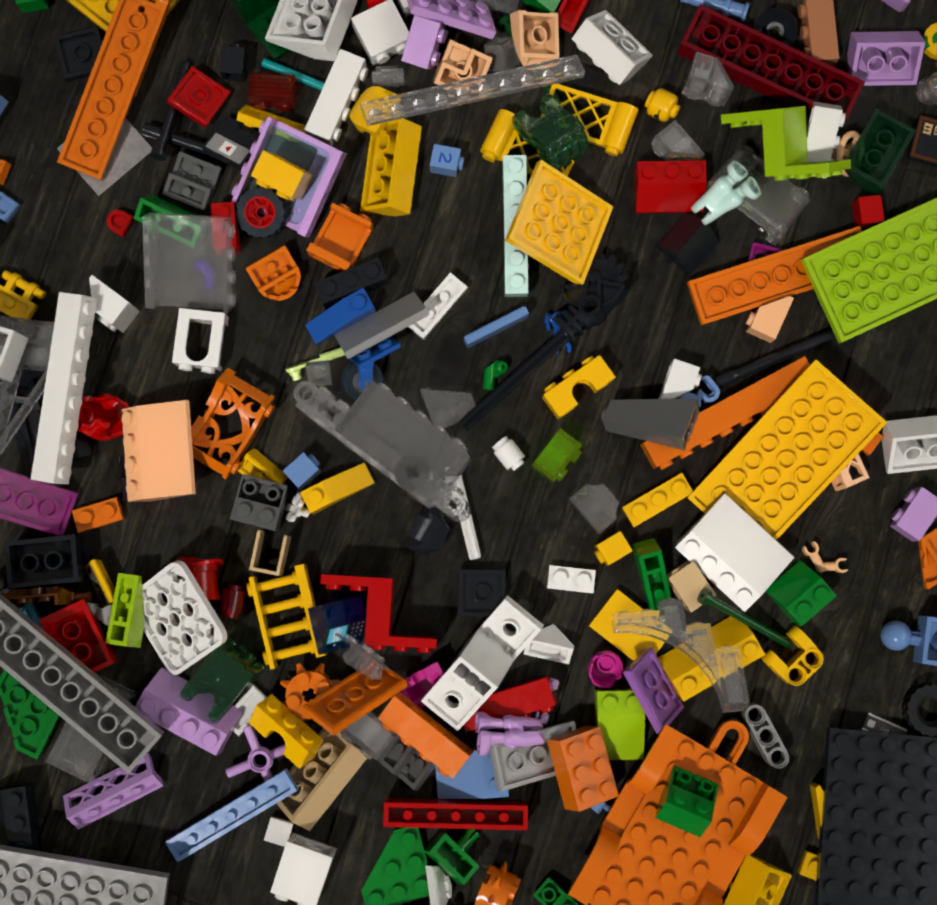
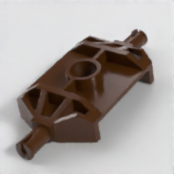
M64 586L10 590L7 594L1 593L18 609L22 608L23 603H36L37 598L39 602L55 601V605H69L85 599L86 602H91L92 599L91 592L77 593L74 592L73 588L67 589Z

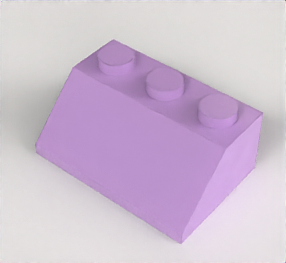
M919 31L851 32L847 52L848 74L865 81L863 86L917 85L925 40Z

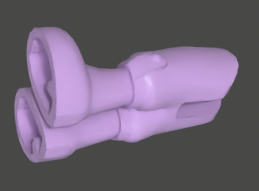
M483 711L476 712L475 730L478 733V756L487 755L490 747L496 744H504L508 748L544 744V734L539 732L543 729L542 719L520 717L511 714L500 719L491 717ZM502 729L505 732H490L488 730Z

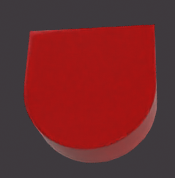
M114 210L107 217V226L111 231L124 238L135 219L134 216L122 210Z

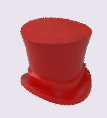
M185 556L177 558V560L183 561L188 566L208 600L220 599L216 573L218 568L223 566V559H200Z

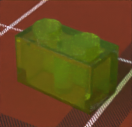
M560 428L531 467L552 483L556 479L561 481L568 472L565 468L570 461L575 463L582 454L579 450L582 444Z

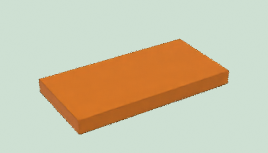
M375 659L303 705V712L332 735H336L407 687V680Z

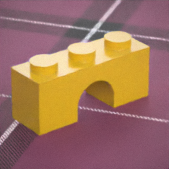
M600 355L596 358L590 356L581 363L582 368L577 371L574 369L570 370L562 376L564 380L557 385L553 382L544 389L546 393L542 399L558 420L578 405L572 394V389L575 385L586 384L594 393H597L616 378Z
M273 694L256 705L249 724L265 738L274 731L279 733L285 741L283 754L299 769L316 756L323 742V739L292 713Z

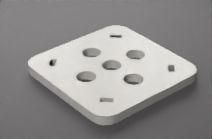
M177 560L170 563L142 585L144 632L164 666L171 674L178 675L226 642L227 632L190 569L183 561ZM162 593L166 595L168 601L167 603L164 602L162 598ZM188 603L193 608V614L187 608ZM174 613L178 615L180 623L176 622ZM161 623L166 627V633L162 630ZM211 628H214V635L211 634ZM186 633L191 637L192 644L188 642Z

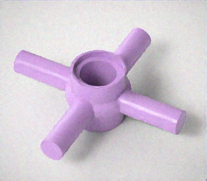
M249 725L243 728L251 748L248 760L227 768L226 773L228 778L252 769L255 772L261 773L263 780L266 781L272 777L270 768L273 760L284 755L285 744L272 750L260 746L253 727ZM257 754L264 755L267 763L264 765L257 764L254 756Z

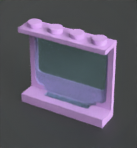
M268 116L259 127L260 136L258 140L254 141L250 148L251 157L249 161L245 162L241 169V180L235 184L232 190V202L238 203L239 197L245 194V191L251 190L254 187H262L255 183L257 179L252 177L251 174L263 150L275 153L314 175L302 199H294V201L284 199L286 201L285 204L288 206L287 214H289L286 226L304 237H310L347 153ZM261 208L259 213L265 216L266 212Z

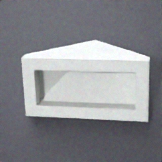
M552 624L543 628L525 647L524 655L569 664L574 645Z

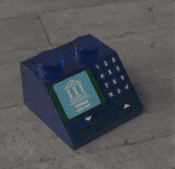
M362 595L308 609L319 655L361 644L366 624V612Z

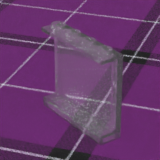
M152 212L142 216L145 308L155 309L157 306L221 309L227 314L235 307L236 294L232 292V284H235L236 280L235 270H232V261L235 260V248L232 247V238L235 237V225L232 224V217Z

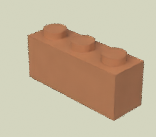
M803 0L798 5V17L802 18L800 38L804 40L802 52L834 67L839 60L833 0Z

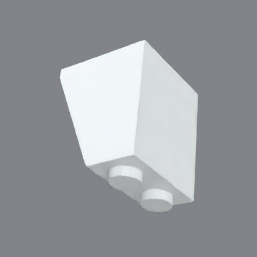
M292 833L286 842L270 893L275 894V898L282 901L290 899L298 902L297 905H317L337 848Z

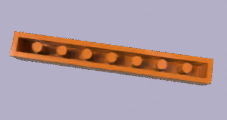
M802 357L700 412L685 450L648 441L642 443L640 446L653 469L660 467L661 470L674 464L672 459L680 456L683 459L694 453L692 448L698 445L701 448L706 447L714 442L712 438L720 434L721 437H724L734 431L733 426L740 423L743 427L754 421L752 416L759 412L763 416L810 365L806 357Z

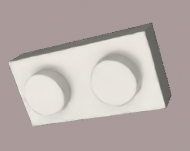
M549 565L547 588L594 593L596 570Z

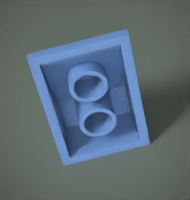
M477 747L471 748L474 752L453 779L450 776L442 775L437 770V766H435L438 799L509 797V790L497 791L489 752L485 756H478Z

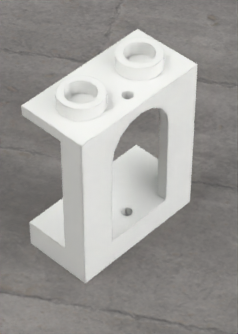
M179 308L172 363L178 366L179 370L192 371V368H199L201 372L215 374V370L222 371L220 359L225 326H228L229 317L221 312ZM190 322L212 325L208 354L201 361H192L186 354Z

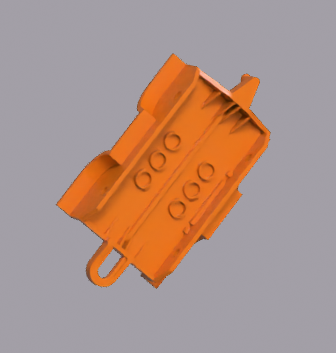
M736 720L724 721L719 725L708 745L704 747L665 724L643 763L633 777L627 779L619 796L602 822L597 841L571 886L568 895L584 905H588V903L591 905H722V896L744 857L751 855L761 844L788 798L736 766L749 740L747 728ZM729 729H735L738 732V739L728 757L724 759L717 755L715 751ZM674 765L718 784L712 822L701 837L655 818L659 799Z

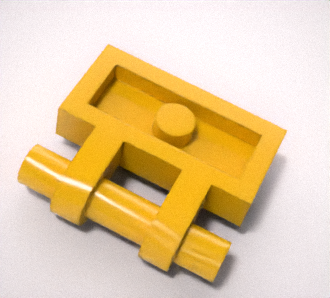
M5 270L2 278L7 280L5 286L0 285V311L27 326L38 308V305L31 302L32 298L37 297L42 300L46 292L40 289V286L34 282L29 283L22 279L21 275ZM16 287L25 290L22 296L13 292Z

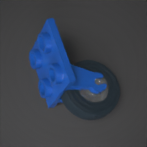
M390 336L351 357V363L345 367L341 377L342 387L346 394L358 401L374 398L380 392L383 385L382 372L374 361L400 348V343Z

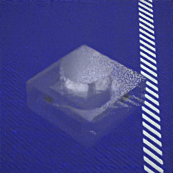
M329 360L306 362L309 387L332 385L333 379Z

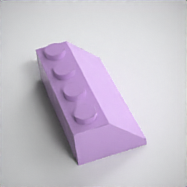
M164 667L160 668L144 689L135 706L152 722L215 756L223 752L233 733L234 727H236L244 710L236 708L233 704L178 675L171 674Z

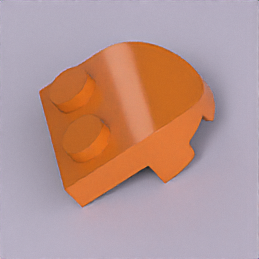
M285 245L280 246L245 267L259 292L266 298L281 301L290 298L298 290L301 278L300 271Z

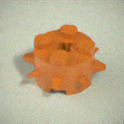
M299 663L296 665L297 675L291 680H281L280 682L286 688V700L283 704L302 721L311 719L303 712L302 706L315 698L308 699L305 691L312 688L314 690L313 694H316L317 697L341 682L340 679L330 680V677L324 673L325 664L323 663L315 670H306Z
M504 862L501 868L490 865L487 870V878L482 882L474 905H512V900L518 890L521 879L507 871V862Z

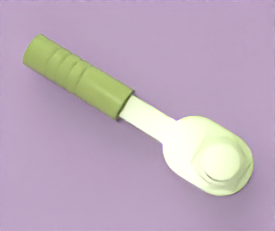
M340 347L319 354L320 357L290 366L285 370L292 376L293 381L302 378L300 374L301 368L320 361L324 363L345 356V353Z

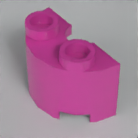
M438 661L405 679L407 680V687L401 691L402 694L420 708L425 706L421 702L422 698L444 674Z

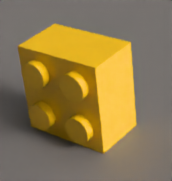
M264 150L251 174L252 177L257 179L256 184L266 189H276L278 196L292 201L303 198L314 176L312 173L277 154Z

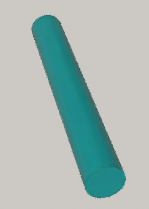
M264 58L261 66L320 91L323 89L325 82Z

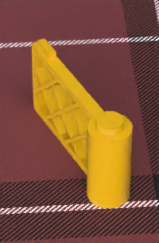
M553 82L538 126L542 128L541 130L551 135H554L555 132L601 146L606 149L605 153L618 156V153H624L638 108L628 103L611 101ZM555 91L565 92L568 100L556 105L553 99ZM579 98L586 99L589 107L578 112L573 101ZM570 103L575 114L563 119L559 108ZM602 104L610 106L608 115L599 119L594 108ZM592 110L596 121L585 126L580 115ZM557 111L561 121L553 125L546 123L547 115ZM577 117L582 128L576 131L569 130L566 122ZM599 124L602 130L600 139L590 137L587 129Z
M500 109L480 152L487 161H502L503 155H508L510 150L518 147L521 155H526L523 146L534 142L538 154L526 157L527 174L531 176L533 169L530 168L529 160L539 157L540 160L544 161V155L554 152L558 164L552 165V167H559L561 173L568 176L580 148L519 119L518 116L508 110ZM522 127L530 131L532 139L521 142L518 135L520 128ZM542 139L549 140L552 149L541 152L538 141ZM565 148L573 152L571 159L562 162L558 150Z

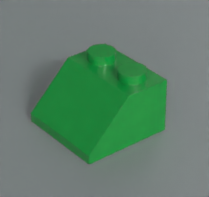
M801 560L797 561L766 590V593L795 626H803L837 596L826 582Z

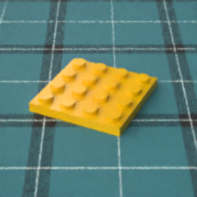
M540 160L535 165L505 241L569 281L583 285L613 206L551 165Z

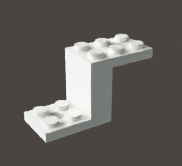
M507 595L469 638L451 666L426 693L421 702L458 732L498 688L513 661L542 630L544 625ZM505 624H513L516 627V631H509ZM449 695L455 696L459 703L450 701Z

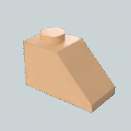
M788 296L761 306L755 312L751 311L745 322L748 325L746 332L769 343L773 342L779 333L794 298Z

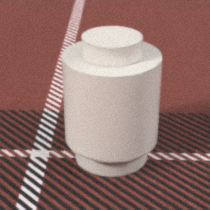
M507 436L492 447L495 451V456L506 470L512 468L515 471L525 463L522 460L525 455L512 439L509 440Z

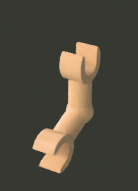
M811 542L814 548L812 553L807 550L806 546L802 547V552L811 558L817 572L835 571L837 573H844L848 571V569L841 570L838 567V563L847 560L846 558H838L833 562H823L818 554L819 546L816 542Z

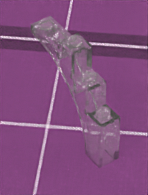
M668 598L659 601L658 609L655 611L644 609L640 612L630 613L629 611H621L613 614V633H635L654 637L681 650L697 663L713 685L723 713L747 711L750 700L739 647L722 646L715 649L710 623L694 622L686 625L682 599Z

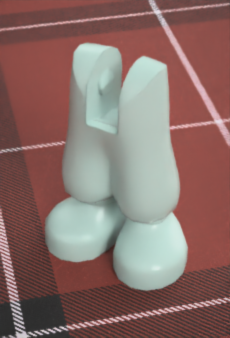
M735 160L727 166L728 175L720 176L691 206V210L694 213H697L705 206L710 210L701 219L705 226L726 212L741 205L745 197L755 200L761 196V190L752 176L748 177L737 188H733L737 182L742 181L748 175L746 168Z

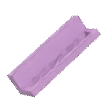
M147 753L129 774L119 767L63 795L66 818L77 829H80L163 787L162 778L154 771L151 755ZM146 763L147 770L139 774L135 773L139 766ZM126 775L121 783L114 784L117 777ZM104 786L101 793L95 796L92 795L97 787ZM80 796L83 797L78 805L72 807V800Z

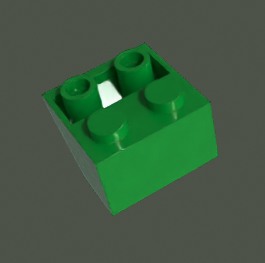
M674 765L659 799L655 818L701 837L712 822L718 784Z

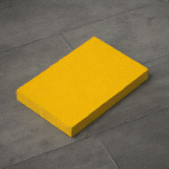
M618 589L614 591L588 625L633 661L646 648L651 647L656 655L673 633Z

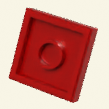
M192 66L169 96L167 103L206 128L230 96L231 91Z

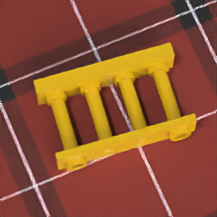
M306 564L294 566L295 571L291 575L258 583L257 577H249L250 583H247V591L249 596H253L266 650L263 652V659L265 665H269L270 670L278 667L276 660L311 652V654L315 653L316 658L328 655L326 645L324 647L325 641ZM290 584L299 585L301 594H298V597L263 606L260 592ZM298 606L305 609L306 617H303V620L273 628L268 627L267 614ZM303 629L306 631L310 630L312 639L308 640V643L274 651L271 637Z

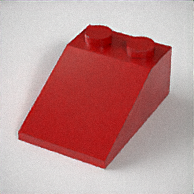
M85 599L39 619L44 631L93 672L112 665L118 660L111 644L105 643L107 636Z

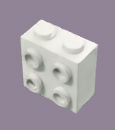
M387 0L351 18L352 26L372 65L377 63L383 64L397 53L403 54L409 31L393 0Z

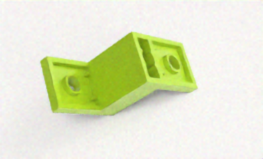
M805 106L721 115V124L730 123L731 128L762 125L765 177L774 176V181L788 180L789 178H825L842 175V170L851 169V159L808 162Z

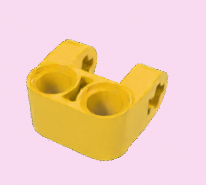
M794 625L786 635L800 650L786 664L771 650L761 659L785 683L799 686L821 667L824 658L811 639ZM809 652H812L815 657L812 664H807L805 659ZM795 668L798 671V677L791 681L789 672Z

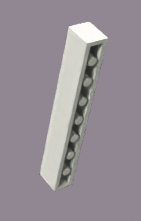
M59 292L31 473L32 480L52 484H69L97 298Z

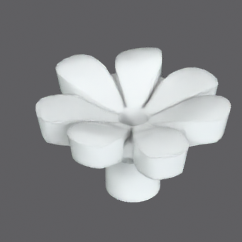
M297 493L291 500L292 505L287 504L285 511H288L286 515L288 522H294L300 516L307 518L310 514L309 509L303 507L305 502L301 494Z

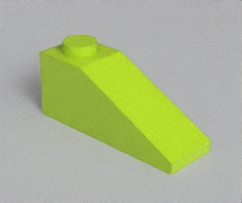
M118 573L105 643L141 648L145 625L142 578L138 575Z

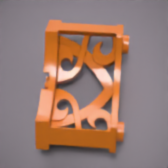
M227 368L216 380L212 393L206 402L208 408L205 409L203 417L199 415L191 426L193 458L223 475L222 478L227 479L231 473L234 475L237 473L242 464L240 460L258 433L265 418H269L275 409V406L272 405L275 399L274 395L271 394L269 396L235 376L236 372L230 368ZM232 387L241 391L243 394L239 397V395L234 391ZM247 396L261 403V407L257 412H253L251 409L255 403L249 402L244 405L243 402ZM223 401H228L229 406L234 402L230 409L224 410L222 408ZM238 409L242 422V433L232 438L219 440L221 431L218 423L213 419L215 414L230 415ZM249 418L255 419L252 426H250ZM209 427H212V428H214V430H215V435H214V439H213V440H210V439L212 438L213 434H211V435H207V434H206V430H207ZM241 443V445L236 451L233 445ZM194 446L209 448L208 453L206 454ZM216 448H220L218 451L220 458H223L225 452L230 454V459L226 464L212 457Z

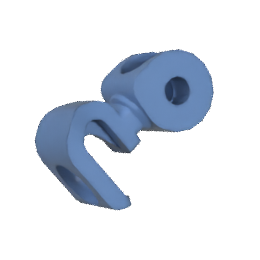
M703 376L701 381L712 392L708 395L699 389L696 394L685 393L679 399H698L700 407L701 401L712 403L717 400L720 389L710 376Z

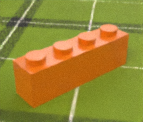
M401 692L392 698L378 717L382 721L381 725L386 730L394 731L398 734L400 740L405 745L413 746L419 751L418 754L422 759L434 763L437 766V770L446 777L450 776L453 779L474 752Z

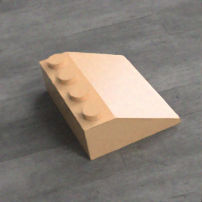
M189 400L139 405L122 409L128 502H149L196 494Z

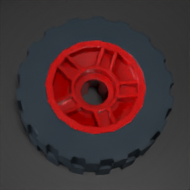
M254 187L251 190L245 191V194L239 197L240 200L236 203L237 208L235 211L237 223L240 224L241 229L246 231L248 235L257 238L273 237L286 226V220L289 215L287 214L288 206L285 204L284 198L278 196L276 191L264 187ZM261 208L266 212L264 217L258 215Z

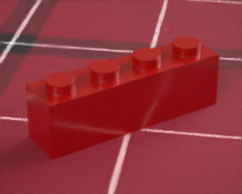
M547 675L494 691L476 712L483 711L491 717L500 719L509 714L531 717L530 713L538 710L540 714L554 710L553 706L557 704L550 676ZM476 712L463 725L465 732L472 731L473 734H477L475 730Z

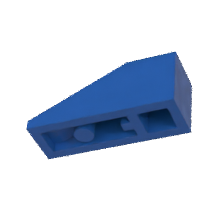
M362 288L343 298L305 326L315 344L318 345L376 311L365 289Z

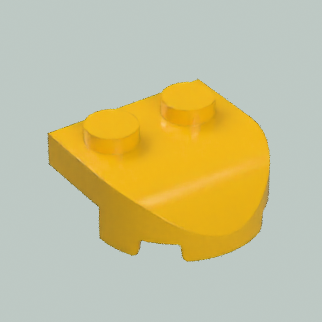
M372 86L360 95L350 111V119L361 133L365 131L379 137L402 100L399 95L379 86Z

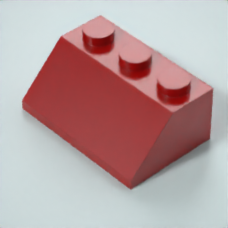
M706 160L637 161L634 168L635 214L694 213L691 210V206L706 192ZM704 208L699 210L697 213L703 212Z

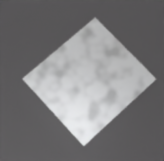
M125 119L102 181L82 172H77L96 194L100 196L151 152L152 147L131 123ZM64 143L57 148L59 152H61Z

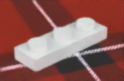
M449 273L424 302L429 316L408 326V328L424 340L465 293L468 287L452 273Z

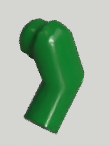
M494 361L485 368L483 390H494L495 379L508 369L505 361Z

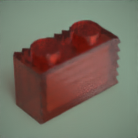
M249 74L248 100L255 109L266 110L267 107H275L280 111H289L290 108H296L297 79L295 75Z

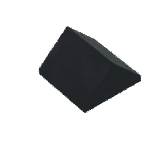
M685 212L655 247L690 276L716 247L719 240L709 224L705 226L700 218Z

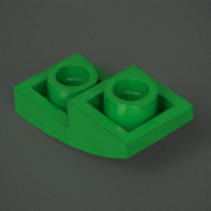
M550 877L533 894L542 905H580Z

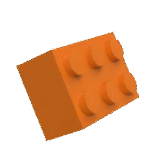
M586 725L547 739L566 810L580 812L619 796L600 726Z

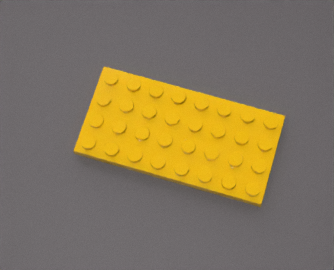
M815 359L687 498L701 511L706 513L726 493L777 540L888 422Z

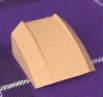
M525 10L511 13L510 22L513 42L523 67L549 69L559 62L558 13H536Z

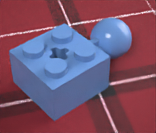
M918 616L916 631H911L901 621H890L883 626L880 633L881 641L888 649L899 651L905 649L908 645H914L913 662L937 666L936 617Z

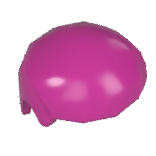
M605 650L599 651L591 657L588 664V674L592 683L599 688H612L614 683L622 678L623 662L618 654Z

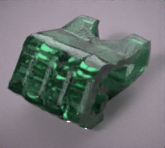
M546 94L541 97L539 104L540 110L544 114L543 117L538 119L531 118L524 111H519L512 116V123L519 135L528 144L539 150V159L559 171L562 166H569L572 160L580 159L582 157L581 153L584 154L591 148L583 124L565 110L551 94Z
M228 638L223 645L212 651L183 687L180 697L186 701H191L197 694H212L215 703L208 713V719L213 724L218 723L229 712L233 702L245 687L247 689L251 688L265 669L261 662L254 663L257 659L254 654L249 652L245 655L248 650L244 646L239 645L235 647L237 643L232 638Z

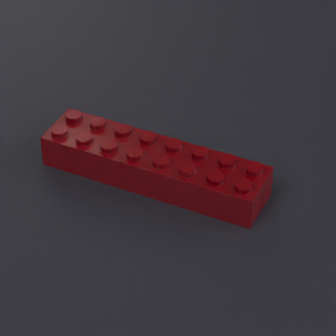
M701 4L677 52L678 55L788 107L805 106L806 115L809 117L813 102L839 105L842 107V113H846L844 123L847 121L865 81Z

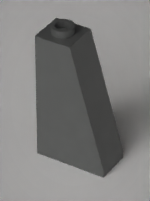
M698 399L610 400L608 407L602 411L601 420L604 423L605 430L608 432L685 450L700 411Z

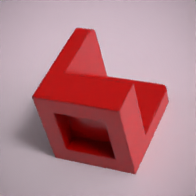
M880 195L858 197L852 203L855 227L860 226L861 229H867L885 222Z

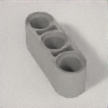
M746 703L741 708V718L763 759L774 768H784L789 762V754L766 711L758 704ZM752 708L758 710V716L755 720H750L748 717V713ZM768 729L769 738L766 741H761V731ZM779 750L781 754L780 759L777 762H772V753Z

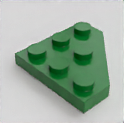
M3 670L0 676V695L8 726L11 727L14 736L15 748L38 760L60 716L6 670Z
M399 827L394 829L361 889L365 905H400L429 896L425 866H429L424 852L425 848L419 828Z

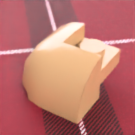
M449 39L442 59L436 69L433 83L456 93L472 92L480 87L484 81L493 58Z

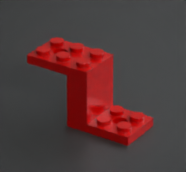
M321 574L320 584H326V589L342 590L343 585H348L352 591H366V587H368L364 645H370V649L384 650L385 646H394L393 651H408L409 647L417 648V652L431 653L432 649L437 648L438 637L391 635L395 579Z

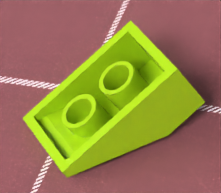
M632 688L594 689L595 726H600L609 760H644L645 712Z

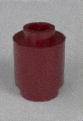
M228 584V587L222 588L219 610H221L220 616L239 619L246 591L241 590V585Z

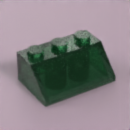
M875 108L847 158L851 159V169L844 171L856 186L873 195H877L884 189L916 130Z

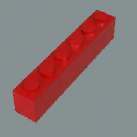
M385 798L383 827L528 830L527 801Z

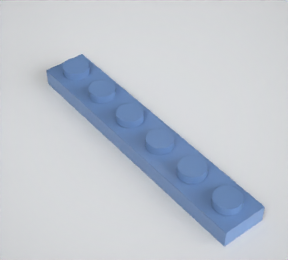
M286 768L172 836L165 843L175 860L179 862L295 793L299 788Z

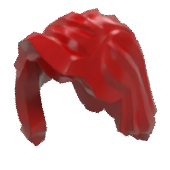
M103 394L95 398L83 396L77 431L93 439L103 441L123 436L122 409L129 408L130 406L127 402L121 401L119 397L111 394Z

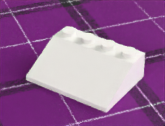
M280 0L265 39L268 42L313 59L335 61L358 0Z
M726 493L677 541L675 546L690 562H694L699 570L744 612L762 596L794 559V556Z

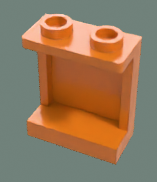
M332 203L330 206L331 211L314 243L310 242L306 251L310 257L342 272L354 267L374 227L368 216L361 213L356 215L350 212L351 209L342 203L338 205Z

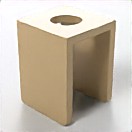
M257 530L249 570L283 576L291 536L284 535L277 571L258 568L265 531Z
M686 561L667 574L669 586L686 611L692 613L702 606L697 601V598L703 588H708L713 592V596H717L694 562Z

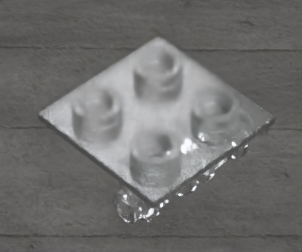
M335 633L337 637L351 647L343 655L344 662L347 665H350L372 680H379L382 677L384 668L388 671L391 670L384 664L386 660L367 645H361L348 634L343 637Z

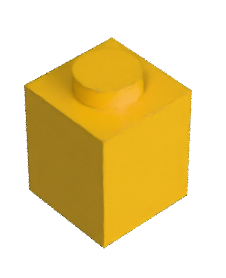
M619 531L595 545L597 550L594 554L601 564L605 563L606 566H609L632 552V549L622 532Z

